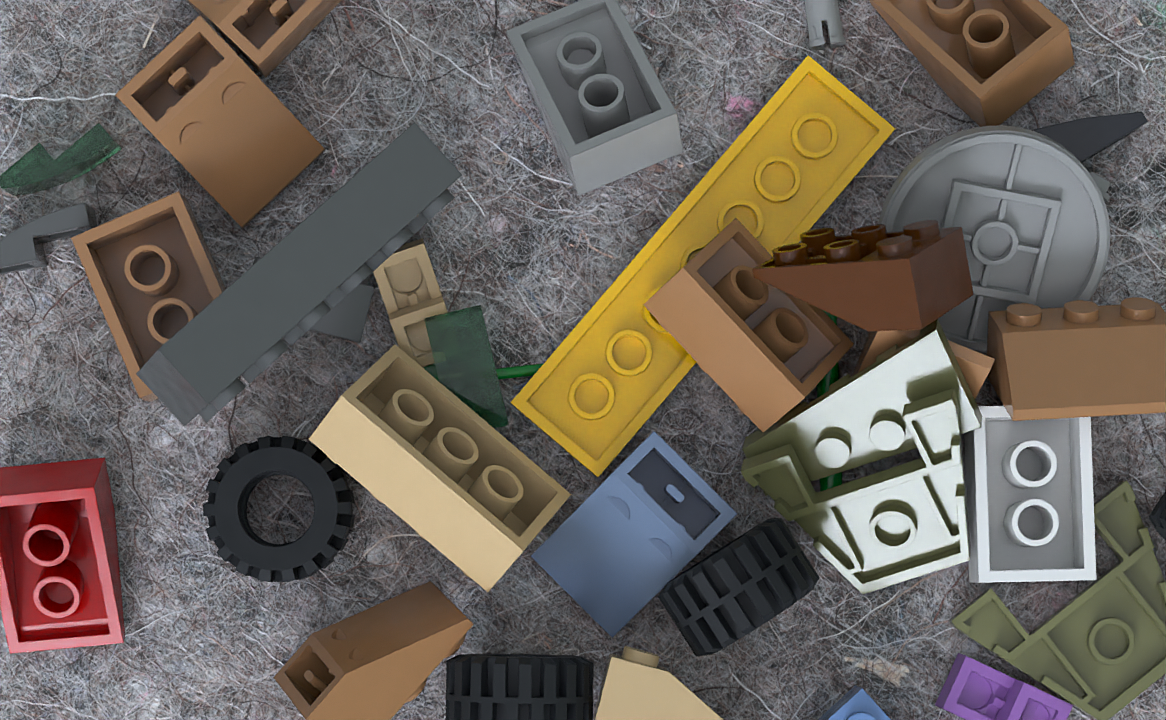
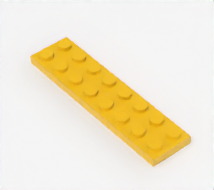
M808 55L510 402L511 405L593 475L599 478L697 363L676 339L661 327L657 319L643 304L735 218L740 221L772 257V250L775 248L799 243L801 241L800 235L809 231L896 128Z

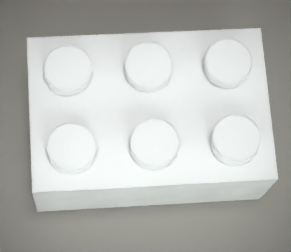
M978 406L982 414L981 428L964 433L966 499L971 542L970 561H968L969 582L1097 580L1091 417L1012 421L1004 406Z

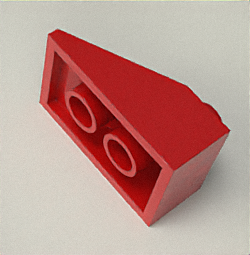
M105 457L0 467V610L10 654L124 643L125 628L115 508Z

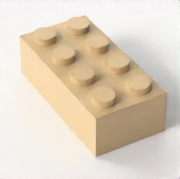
M395 344L340 396L309 438L331 461L343 468L370 491L377 500L384 503L411 526L420 537L432 544L459 567L467 577L473 579L487 592L492 589L571 496L565 488Z

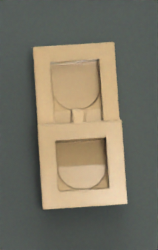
M423 238L402 245L373 271L399 348L421 367L462 354Z

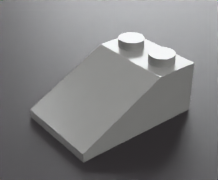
M580 0L506 31L508 40L557 154L578 196L684 152L677 112L617 0Z

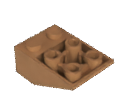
M342 0L185 1L266 78Z
M200 15L115 94L242 228L326 151Z
M429 581L312 633L273 678L306 720H391L405 703L414 700L422 692L426 685L427 677L444 658L453 655L462 646L466 633L474 623L435 584Z

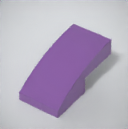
M958 653L935 703V706L965 720H1067L1073 705L960 653Z

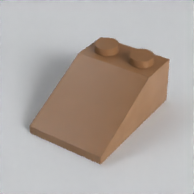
M869 0L871 5L947 96L980 127L999 126L1075 64L1068 26L1038 0Z

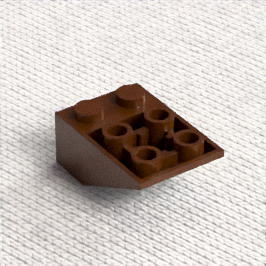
M936 220L914 222L904 226L903 231L887 232L886 225L884 224L858 227L851 231V235L835 236L834 228L810 230L800 235L801 242L775 248L772 250L773 258L752 269L754 278L868 332L923 329L974 295L962 227L939 228L938 221Z

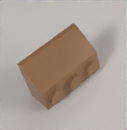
M735 218L643 305L657 319L661 327L676 339L697 362L699 367L735 402L739 410L749 417L764 433L800 403L854 343L822 309L754 278L752 269L773 257Z
M1132 297L1122 300L1119 305L1098 306L1090 301L1075 300L1065 303L1062 308L1041 309L1037 305L1017 303L1008 306L1007 310L988 311L987 356L995 360L987 378L1012 421L1166 413V312L1159 303H1155L1147 298Z

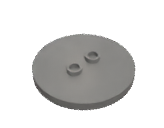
M1005 125L982 126L959 131L937 141L918 154L900 173L890 188L878 224L886 225L887 232L903 231L904 226L925 220L938 221L939 228L962 227L974 295L938 318L947 340L979 353H987L988 311L1007 310L1008 306L1017 303L1033 304L1042 309L1062 308L1069 301H1089L1102 279L1110 248V224L1106 204L1095 180L1084 165L1069 150L1053 139L1032 130Z

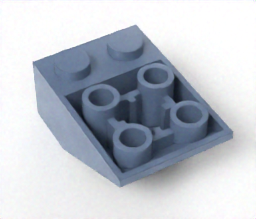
M653 431L556 529L531 557L613 638L737 513Z

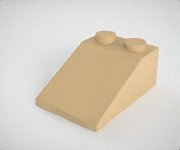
M624 646L622 656L609 654L593 720L724 719L670 671L658 666L660 658L658 654L629 646Z

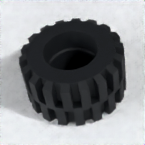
M265 436L257 438L258 441L253 443H244L234 449L236 452L231 457L223 458L216 468L219 471L214 479H209L205 490L209 491L208 502L203 503V516L208 518L209 528H206L209 540L214 541L219 549L217 553L224 561L230 562L236 567L235 570L241 574L266 582H290L313 576L317 571L325 569L334 561L333 558L337 553L343 551L348 542L347 536L350 527L353 528L355 515H353L352 503H355L353 491L349 488L348 478L343 469L331 461L318 447L294 437ZM274 475H287L298 479L307 487L314 502V515L310 527L300 538L286 544H273L264 541L253 532L247 518V503L251 492L259 482Z
M782 518L767 519L672 579L663 587L658 598L695 656H707L729 646L792 606L813 590L820 577Z
M457 655L446 661L445 720H593L594 663L582 656Z

